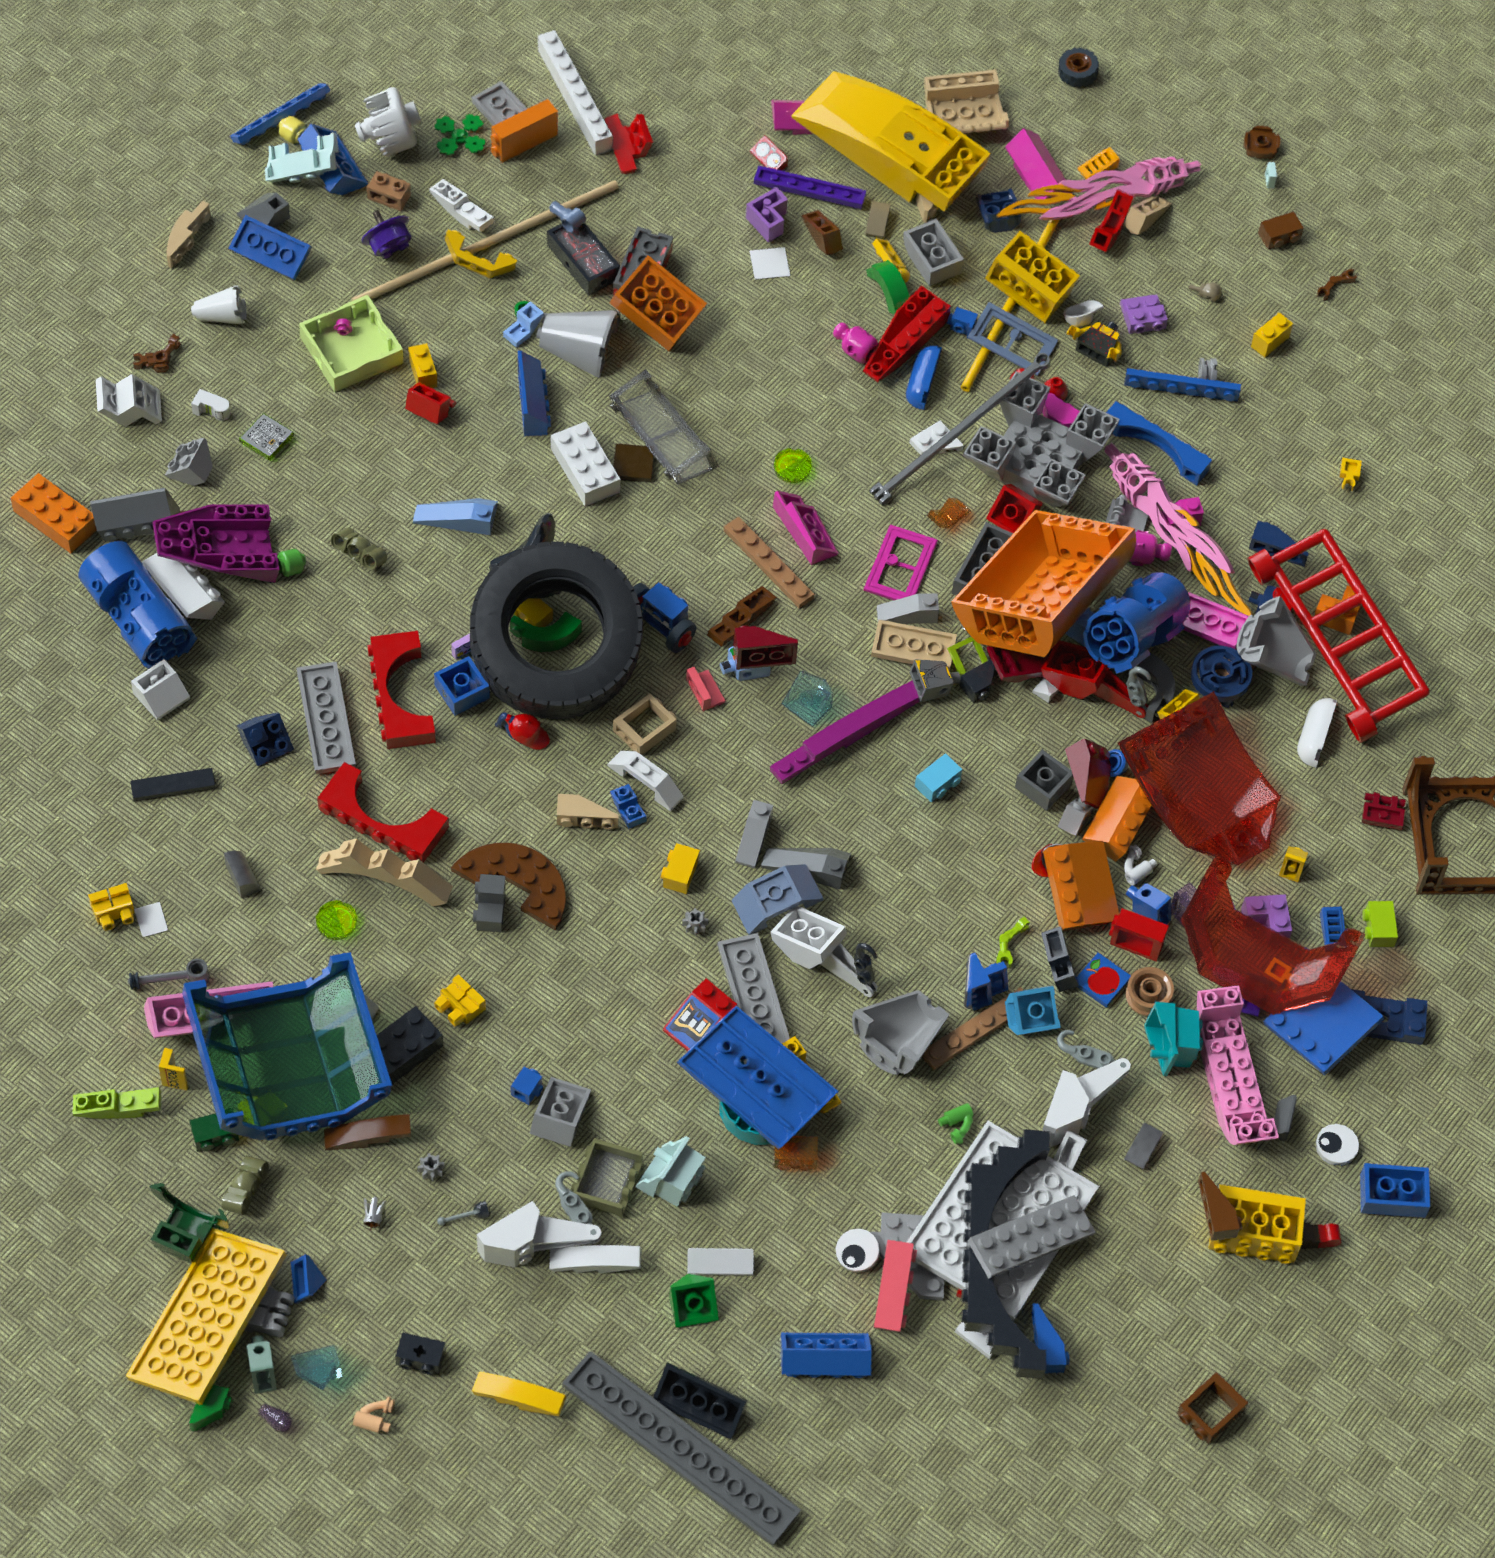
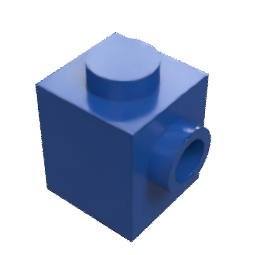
M523 1067L511 1085V1096L530 1105L534 1097H538L544 1088L541 1074L535 1069Z

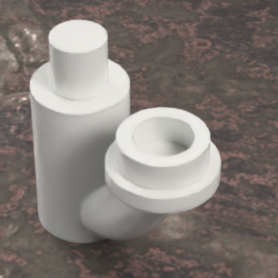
M1131 845L1128 848L1129 853L1125 861L1124 870L1128 883L1135 885L1153 872V868L1157 866V863L1154 859H1151L1148 862L1143 861L1133 868L1134 859L1138 860L1142 855V851L1137 845Z

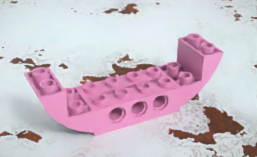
M1239 986L1197 992V1011H1199V1019L1203 1021L1200 1032L1203 1046L1200 1052L1219 1127L1222 1128L1226 1139L1232 1145L1279 1138L1274 1118L1267 1119L1240 1018L1244 1003Z

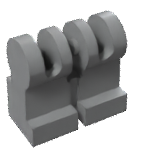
M269 1287L244 1331H258L275 1337L284 1336L285 1328L282 1326L287 1325L288 1318L286 1316L291 1313L289 1306L293 1305L294 1296Z

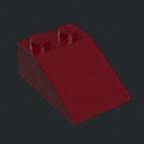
M756 626L735 628L733 653L736 670L796 664L798 639Z
M1084 738L1066 748L1065 752L1081 802L1099 809L1109 789L1111 772L1110 753L1106 747Z

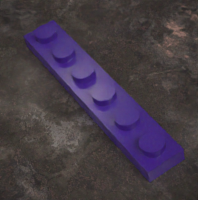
M759 165L754 177L755 185L772 189L777 187L781 191L862 209L866 196V190Z

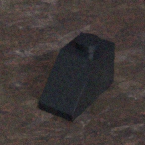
M992 659L961 675L959 686L973 703L986 699L990 694L995 668Z

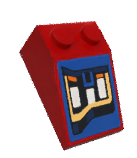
M705 978L682 1003L664 1026L663 1031L688 1052L726 1014L737 1006V1003Z

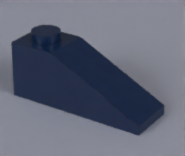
M1258 520L1251 538L1249 550L1259 552L1266 549L1270 556L1296 542L1277 526ZM1305 551L1287 562L1305 567L1309 553Z

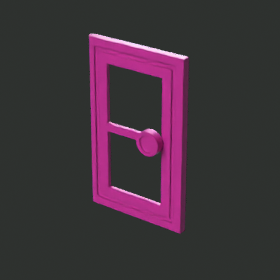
M890 524L863 591L891 600H898L917 594L938 540ZM896 537L924 546L916 567L899 562L895 554H890ZM886 563L890 566L897 565L914 571L906 592L878 584Z

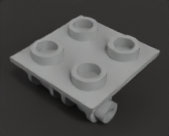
M1120 495L1116 500H1112L1106 523L1135 528V531H1144L1148 515L1139 508L1136 509L1132 504H1129L1125 495Z

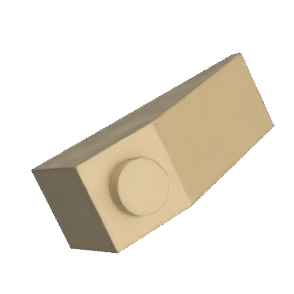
M1154 195L1132 206L1123 226L1130 233L1139 235L1145 232L1171 206V203L1159 195Z

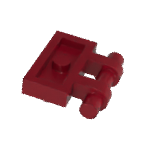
M1365 792L1364 800L1371 801V803L1364 802L1361 823L1402 830L1405 809L1397 808V806L1405 807L1406 800L1394 795L1389 797L1380 795L1378 792H1373V794Z

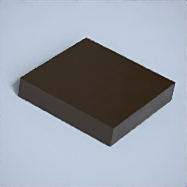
M616 443L613 468L620 480L651 483L654 447Z

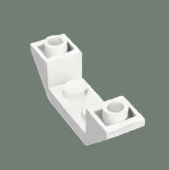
M620 751L608 763V767L622 777L629 773L655 792V801L670 812L683 799L682 793L670 776L636 751Z

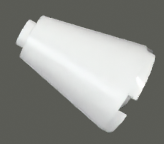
M233 286L195 301L194 306L191 307L193 317H196L198 321L245 324L244 320L247 317L245 299L240 297V293H243L240 286Z

